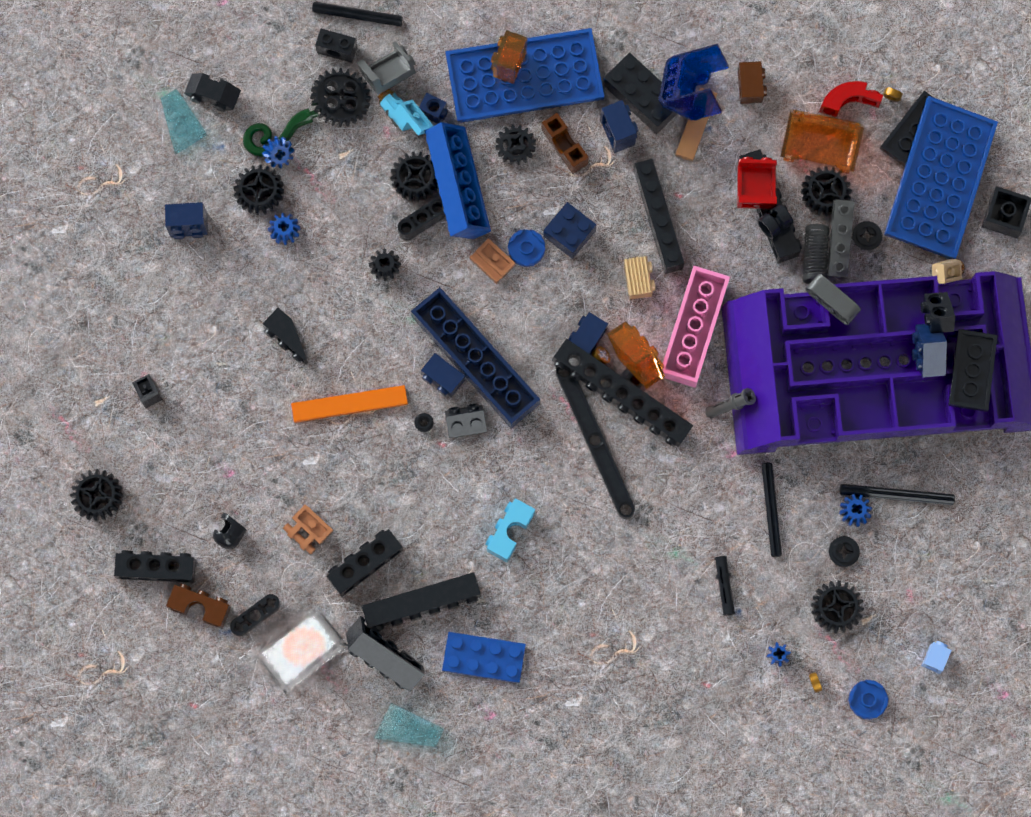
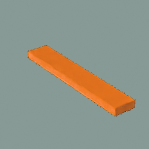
M405 385L291 403L294 423L408 405Z

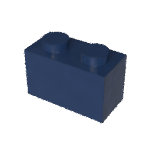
M589 312L586 317L582 316L578 323L580 327L577 332L573 331L568 340L591 355L607 331L609 323Z
M436 353L421 369L422 379L429 385L433 383L437 386V391L443 396L448 395L452 397L465 381L464 374Z

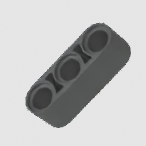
M818 274L805 288L811 297L845 325H848L861 311L860 307L821 274Z

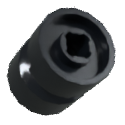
M777 204L770 210V214L766 213L757 220L763 233L770 239H774L781 233V229L785 230L794 223L790 213L781 204Z

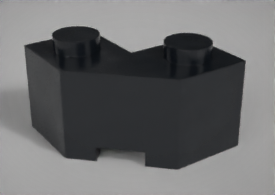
M195 73L191 75L184 94L189 96L190 100L194 103L210 102L215 106L216 110L225 112V110H234L241 90L228 81L220 79V82L210 79V75Z

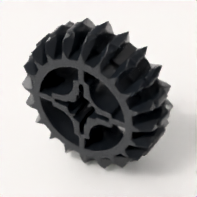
M413 151L411 153L412 156L409 157L405 153V159L399 157V163L394 162L393 166L395 169H391L392 176L390 180L393 182L392 187L397 188L396 193H402L403 199L408 195L409 201L416 197L418 202L421 196L424 200L427 199L426 194L432 196V190L437 191L438 186L436 184L438 183L435 178L433 163L429 160V155L427 154L423 157L420 151L418 156H415ZM414 164H419L420 166H419V167H413L412 165H414ZM405 169L408 176L402 183V181L400 180V176L402 171ZM429 170V172L431 173V178L429 182L426 184L425 179L423 177ZM412 174H418L419 178L413 179ZM412 186H418V187H420V188H418V189H412L411 187H412Z
M252 165L251 171L245 168L246 174L239 173L240 179L235 180L237 185L233 187L234 191H236L234 197L238 199V205L242 204L243 210L248 208V213L251 214L255 210L256 215H259L262 210L263 214L266 215V209L269 208L273 212V205L279 206L277 200H283V196L280 194L285 192L281 188L284 186V183L280 181L281 176L276 175V170L270 171L269 166H266L263 170L262 165H259L258 169H255V166ZM263 178L270 180L274 187L264 184ZM252 179H255L253 183L247 184ZM259 185H261L262 189H260V192L257 195L256 191L258 190ZM244 193L253 195L255 197V202L247 199ZM270 196L267 200L262 201L264 197Z
M827 166L824 167L823 171L820 167L817 168L816 172L810 171V176L806 175L805 182H802L801 185L803 187L801 194L804 195L802 201H807L806 207L812 206L811 212H814L815 209L818 210V216L822 212H824L826 217L829 215V212L832 214L833 200L850 201L851 199L849 194L852 193V189L848 188L851 183L845 182L847 175L841 177L842 171L840 170L838 173H835L834 167H832L831 171H828ZM821 179H828L830 181L822 182ZM835 184L839 186L841 196H839L838 192L834 189ZM811 187H814L818 193L817 199L813 196ZM830 187L829 192L823 195V191ZM826 200H828V201H831L832 203H831V204H825V203H823V202L826 201Z
M99 469L95 470L94 475L91 470H88L87 477L81 474L83 480H75L78 486H72V489L76 492L70 494L72 498H76L71 501L72 505H77L74 510L76 512L80 511L79 515L81 517L86 515V519L89 521L93 517L94 521L97 522L99 516H101L102 520H106L105 514L112 517L111 510L113 509L117 512L119 509L115 505L122 504V501L117 499L123 497V493L119 492L123 489L121 485H118L119 480H113L114 475L112 473L107 476L106 470H103L101 475ZM99 481L96 482L94 487L86 488L90 483ZM105 482L110 485L112 496L104 493ZM99 492L101 496H97L96 498H94L91 494H97ZM82 494L90 498L89 508L84 506ZM103 502L108 503L105 507L95 510L99 504Z
M830 581L829 587L826 584L822 585L823 591L821 589L816 590L819 596L814 595L812 597L816 602L811 603V607L817 609L813 610L811 614H818L814 621L818 622L821 620L822 623L819 625L821 628L826 624L827 632L831 630V627L834 628L833 632L835 634L838 633L839 628L842 633H845V626L852 630V624L858 625L857 619H861L863 616L858 613L864 610V607L858 606L863 603V599H856L860 596V593L853 594L854 586L850 590L847 589L849 584L847 582L841 587V581H837L836 586L833 581ZM837 592L846 595L850 601L842 600ZM831 593V604L822 607L824 596ZM836 603L843 606L839 611L832 608ZM853 607L851 617L844 621V610ZM824 613L833 614L838 622L830 620Z

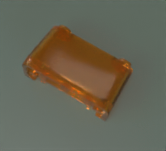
M790 109L780 157H784L783 160L787 162L803 159L832 165L839 168L838 171L841 170L842 173L849 174L850 171H855L864 126L858 122Z

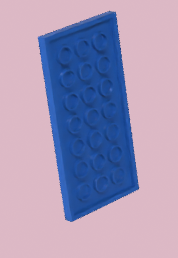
M592 28L445 51L457 123L604 100Z
M931 96L927 97L884 232L885 236L948 259H956L998 121Z

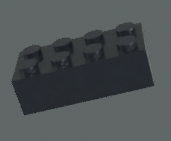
M630 52L603 79V86L619 101L623 100L624 105H628L630 111L656 135L682 110L683 101Z

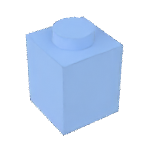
M939 641L930 644L921 666L938 674L943 672L951 650L947 648L948 645Z

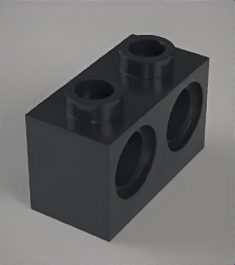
M948 292L924 294V302H921V313L925 314V325L929 326L930 333L954 332L955 314Z

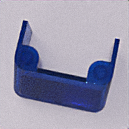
M718 43L674 55L666 61L659 94V102L663 108L694 121L722 113L711 88L695 92L696 86L708 83L711 73L729 68Z

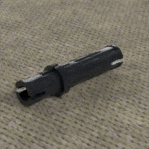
M727 556L715 557L716 579L719 582L723 616L734 615L735 610L730 584L731 573L728 570Z

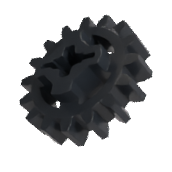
M512 124L510 130L504 127L505 133L499 132L500 138H496V143L498 144L496 145V150L499 151L498 157L504 156L503 162L510 160V165L514 161L517 165H520L521 160L527 163V157L532 158L533 154L531 152L536 150V147H534L536 140L532 139L533 133L528 134V128L522 130L521 125L515 128L514 124ZM525 139H526L527 142H528V148H527L526 145L524 144ZM504 142L508 146L506 151L503 147Z

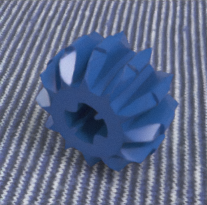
M275 136L273 142L271 139H268L269 145H263L266 151L262 152L263 157H266L265 162L267 164L271 163L273 168L278 165L282 169V163L289 165L287 160L294 158L291 155L294 152V148L291 147L292 143L286 141L285 137L279 140Z
M282 213L281 218L278 215L274 216L276 221L270 220L271 227L268 228V231L271 233V239H276L277 244L283 240L284 245H287V240L293 243V237H299L297 231L301 230V228L297 225L298 219H293L292 214L286 217L285 213ZM286 226V231H282V227Z
M852 494L851 499L845 497V503L840 504L842 510L839 511V514L845 515L842 518L843 522L847 519L850 520L848 526H851L853 522H855L856 527L860 526V522L865 525L867 523L866 518L870 519L872 516L868 513L872 510V507L866 506L869 503L868 499L864 502L862 501L863 495H860L857 499L856 495ZM853 508H858L859 512L853 513L852 510Z

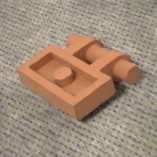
M306 504L292 517L297 524L292 527L287 523L283 527L288 533L287 536L298 542L300 548L303 551L306 550L310 555L316 550L311 543L315 540L321 545L333 532V529ZM301 529L309 534L306 539L299 534Z

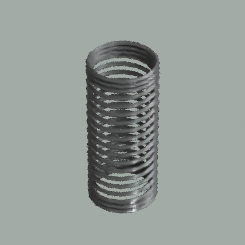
M810 224L805 227L804 283L810 284L818 274L827 278L829 227L826 225Z

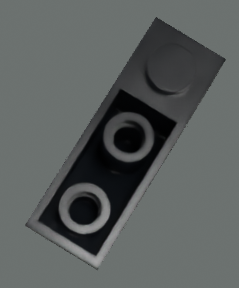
M277 307L262 323L265 329L264 333L271 339L273 337L279 341L278 345L286 351L288 349L293 353L292 357L298 363L303 362L307 365L308 361L292 319Z

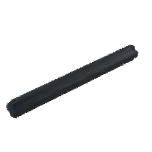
M841 484L839 489L841 495L848 496L855 494L858 497L863 495V497L943 505H953L955 502L954 494Z

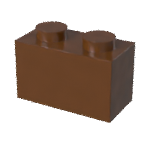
M761 61L739 62L737 70L740 104L762 103L764 96H767V86L763 85V79L766 76L765 68H762Z

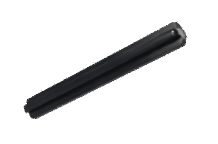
M313 2L312 12L399 27L402 26L403 17L400 15L321 2Z
M766 462L762 464L770 550L772 557H780L782 549L772 463Z

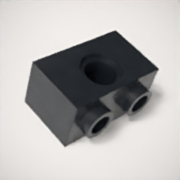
M321 28L315 44L316 52L352 63L357 50V40L354 37Z

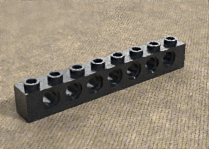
M567 338L554 355L552 361L555 367L562 371L565 369L570 373L571 378L585 383L587 389L600 393L603 400L616 404L619 411L632 415L635 422L648 426L651 433L664 437L665 442L670 446L679 447L693 427L691 423ZM569 359H577L579 365L572 366L569 363ZM592 369L595 375L588 377L585 374V370ZM601 380H608L610 387H603ZM619 390L624 391L626 398H619L616 392ZM634 401L640 402L642 409H635L632 403ZM648 413H656L658 419L651 420L648 416ZM664 424H672L674 430L667 431L664 427Z

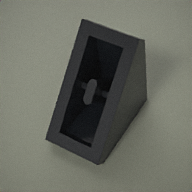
M150 374L132 382L145 409L162 400Z

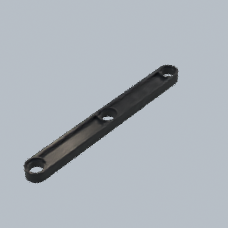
M556 368V377L617 514L622 519H630L634 515V504L578 381L570 377V374L562 377L559 374L560 369ZM598 436L600 443L596 446L592 445L589 441L590 437ZM623 505L631 507L632 511L629 515L621 513L620 508Z

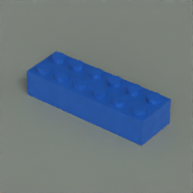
M441 122L425 130L426 142L429 146L450 236L476 239L491 232L466 128Z

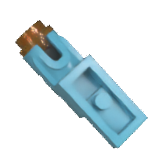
M390 89L378 95L380 106L390 117L395 127H399L402 131L413 128L418 136L425 134V130L433 127V124L413 100L404 102Z

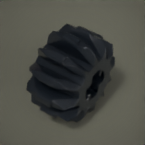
M385 248L382 254L377 250L376 256L370 257L372 260L369 263V267L372 268L370 272L372 275L376 274V279L379 280L383 276V280L387 281V276L394 279L393 273L399 274L398 268L401 267V262H398V255L393 256V250L388 254ZM386 262H387V263H388V266L385 265L384 268H383L381 264H386Z

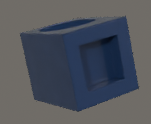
M426 93L419 106L425 116L439 124L441 119L444 120L448 113L447 102L429 93ZM434 106L439 108L436 112H432L429 109Z

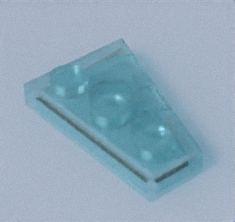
M177 89L160 98L175 155L207 135Z
M391 703L374 738L436 747L444 728Z

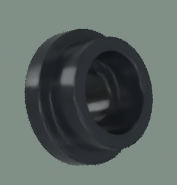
M427 413L419 414L414 421L416 429L420 432H428L434 425L432 416ZM426 420L428 424L426 426H422L420 424L421 421Z

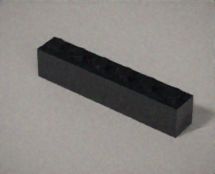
M761 149L741 155L739 159L752 157L753 159L761 160L766 155L762 154ZM776 188L777 204L782 205L780 200L782 198L779 188ZM771 209L756 210L760 218L766 213L770 214ZM793 224L785 230L781 229V233L774 239L768 238L777 263L799 257L802 245L800 240L796 239L794 235L795 227Z
M653 159L634 163L633 171L664 274L683 270L684 260Z
M472 572L362 605V610L367 626L370 629L374 626L381 631L384 629V626L390 624L392 627L401 625L403 620L410 619L415 621L421 619L423 614H438L441 612L440 609L448 607V610L458 608L459 604L467 602V604L475 603L481 597L475 573Z

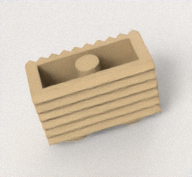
M647 256L624 259L629 300L652 297V291H655L654 279H650V273L653 272L651 261L648 262Z

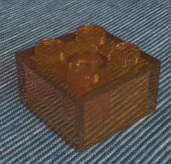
M506 30L504 36L501 35L499 38L498 52H494L492 55L491 69L493 70V77L514 84L527 53V37Z

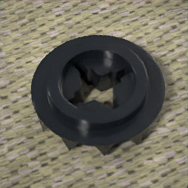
M864 221L856 225L852 234L855 245L861 250L868 251L876 249L883 238L880 227L870 221ZM866 230L868 235L873 236L870 237L869 242L866 241V238L861 237L864 236Z
M840 536L834 539L828 550L830 559L835 565L842 566L843 568L852 566L860 555L857 542L847 536ZM843 544H845L847 551L852 552L846 554L844 559L841 553L836 552L842 549Z

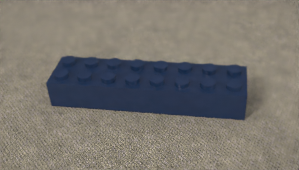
M440 287L411 310V316L457 369L465 375V378L511 429L540 405V398Z

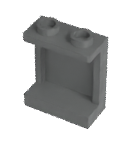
M396 41L392 43L395 49L393 52L369 66L364 59L357 62L362 76L377 95L416 73L414 69L416 63L411 55L407 56L408 54L404 46H399Z

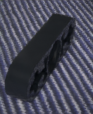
M268 594L236 617L230 624L232 633L236 636H244L278 611L280 608L278 597ZM267 600H276V602L274 603L275 607L272 608L269 606L268 608H266L265 610L268 613L264 615L263 610L259 606L262 604L264 608L268 605ZM253 610H258L261 613V617L256 621L250 619V613ZM246 616L247 620L252 625L248 626V624L246 623L245 625H243V631H235V624L238 622L239 624L244 623L245 620L243 619V617Z

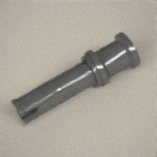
M745 388L741 393H733L729 399L707 407L705 413L707 417L712 419L730 410H740L745 405H753L756 401L755 393L752 389Z

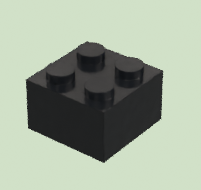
M996 186L991 194L981 227L1018 239L1025 224L1031 204V197Z

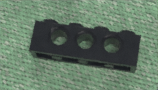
M389 529L378 532L374 536L376 539L370 543L368 541L359 547V552L355 555L351 553L343 560V564L339 567L335 565L328 571L327 579L341 597L403 551L402 545ZM376 546H383L385 551L382 554H376L374 552ZM362 557L369 559V563L366 566L359 564V560ZM352 569L354 574L352 577L346 578L343 576L344 571Z
M122 550L121 553H116L114 577L116 579L194 583L196 559L191 557L189 553H180V556H172V553L169 552L152 555L153 552L149 551L133 554V551ZM134 561H140V567L136 570H133L131 568L132 563ZM160 562L158 570H151L152 563ZM173 563H179L180 567L177 571H170V566Z

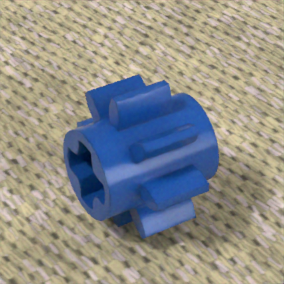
M776 642L775 648L768 647L771 653L766 655V658L772 660L770 665L778 663V666L781 667L782 661L785 663L789 662L786 656L790 655L791 652H786V644L782 647ZM777 650L783 654L780 659L774 656Z

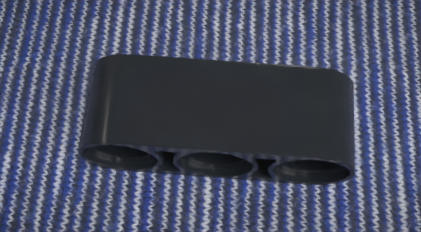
M434 199L402 219L398 223L400 238L411 240L445 217L444 211H433L437 206L443 208L442 200ZM424 216L427 218L423 223L417 221L419 217ZM404 227L411 228V231L408 233H404L401 230Z

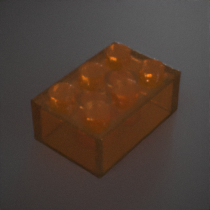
M625 321L607 333L618 360L646 389L665 377L663 372L664 365L657 358L659 355L657 349L653 345L649 346L647 339L644 336H640L635 326L631 327Z

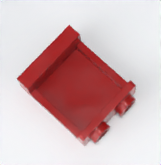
M752 157L739 159L737 165V208L772 209L776 206L777 160H772L769 157L761 158V160L753 159Z

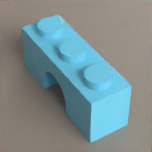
M516 498L513 503L509 501L504 510L506 512L504 519L500 518L495 526V529H497L494 536L490 535L485 544L488 546V553L505 562H508L517 546V543L507 536L508 529L515 525L526 529L535 514L534 508Z

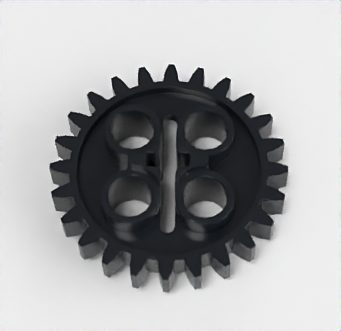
M332 68L331 74L326 70L324 76L319 75L318 80L314 81V86L311 89V92H313L310 95V99H313L311 106H316L314 113L320 112L319 119L326 117L325 123L331 120L332 126L336 122H338L339 127L344 122L347 127H349L350 121L356 124L357 119L362 120L363 115L367 114V109L370 107L369 101L371 96H368L370 89H365L367 82L361 83L363 77L355 78L356 72L350 75L349 69L343 73L342 68H340L339 72L336 73L335 69ZM332 86L335 90L331 91L327 87ZM346 87H351L354 91L350 92ZM327 104H334L335 108H330ZM350 104L354 109H349L346 105Z

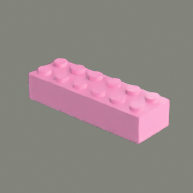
M693 266L659 377L696 388L730 276Z

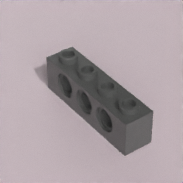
M833 200L827 276L848 277L855 201Z

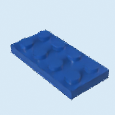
M448 632L442 671L520 683L526 644Z

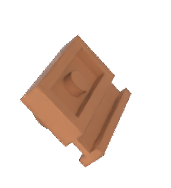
M489 238L469 257L496 284L516 265Z

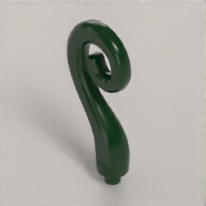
M309 108L297 112L287 123L279 140L285 137L286 141H289L298 128L312 123L313 118L319 117L318 112L314 113V110L310 111ZM256 123L245 131L243 145L252 155L263 157L262 152L266 150L263 147H257L253 143V135L258 131H262L264 137L260 139V143L265 145L268 144V139H272L273 133L269 126L263 123Z

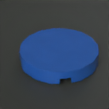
M519 230L509 239V256L520 266H534L544 257V239L534 230Z
M864 680L853 686L849 693L848 701L855 715L869 720L877 718L884 713L888 706V695L880 683L873 680Z

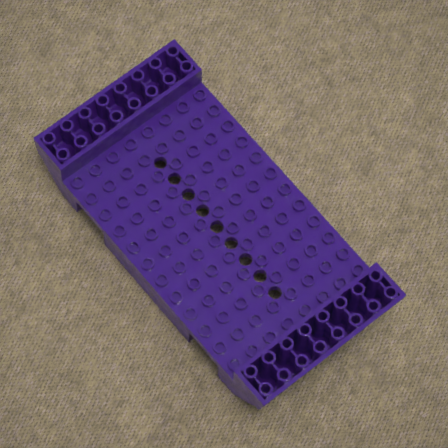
M991 271L978 272L974 274L972 279L957 280L945 284H938L937 276L834 284L861 309L848 325L838 320L807 292L784 294L783 288L758 291L728 301L721 307L730 395L741 393L745 388H750L756 396V401L753 405H745L740 410H732L737 455L775 452L777 447L955 432L1003 429L1004 433L1031 431V344L1021 277ZM948 292L955 314L954 332H943L947 341L946 376L922 377L920 370L916 369V361L912 359V349H915L912 333L915 332L917 324H925V314L921 313V302H924V294ZM959 329L998 335L989 410L987 412L948 406L957 331ZM906 356L909 363L902 365L899 362V357ZM882 357L888 358L890 365L882 366L879 359ZM867 359L871 365L869 368H864L861 366L860 361ZM847 360L852 366L846 370L842 368L841 362ZM824 362L831 363L832 370L825 371L822 368V364ZM804 364H811L813 371L810 373L803 370Z

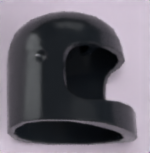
M224 512L220 518L224 520L225 525L221 531L214 530L213 539L222 548L231 550L239 544L247 529Z

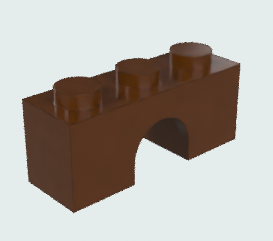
M558 113L542 122V132L572 174L588 165V155L579 143L576 144L568 133V127Z
M174 584L166 604L169 610L187 616L191 606L195 604L203 605L205 608V614L202 619L204 623L223 629L231 606L227 604V600L217 597L215 600L209 597L210 594L201 590L196 593L191 591V587L185 584H180V586Z

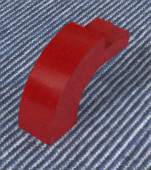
M846 82L838 85L827 94L819 112L837 117L839 110L850 102H860L879 108L883 95L876 90H866V82Z

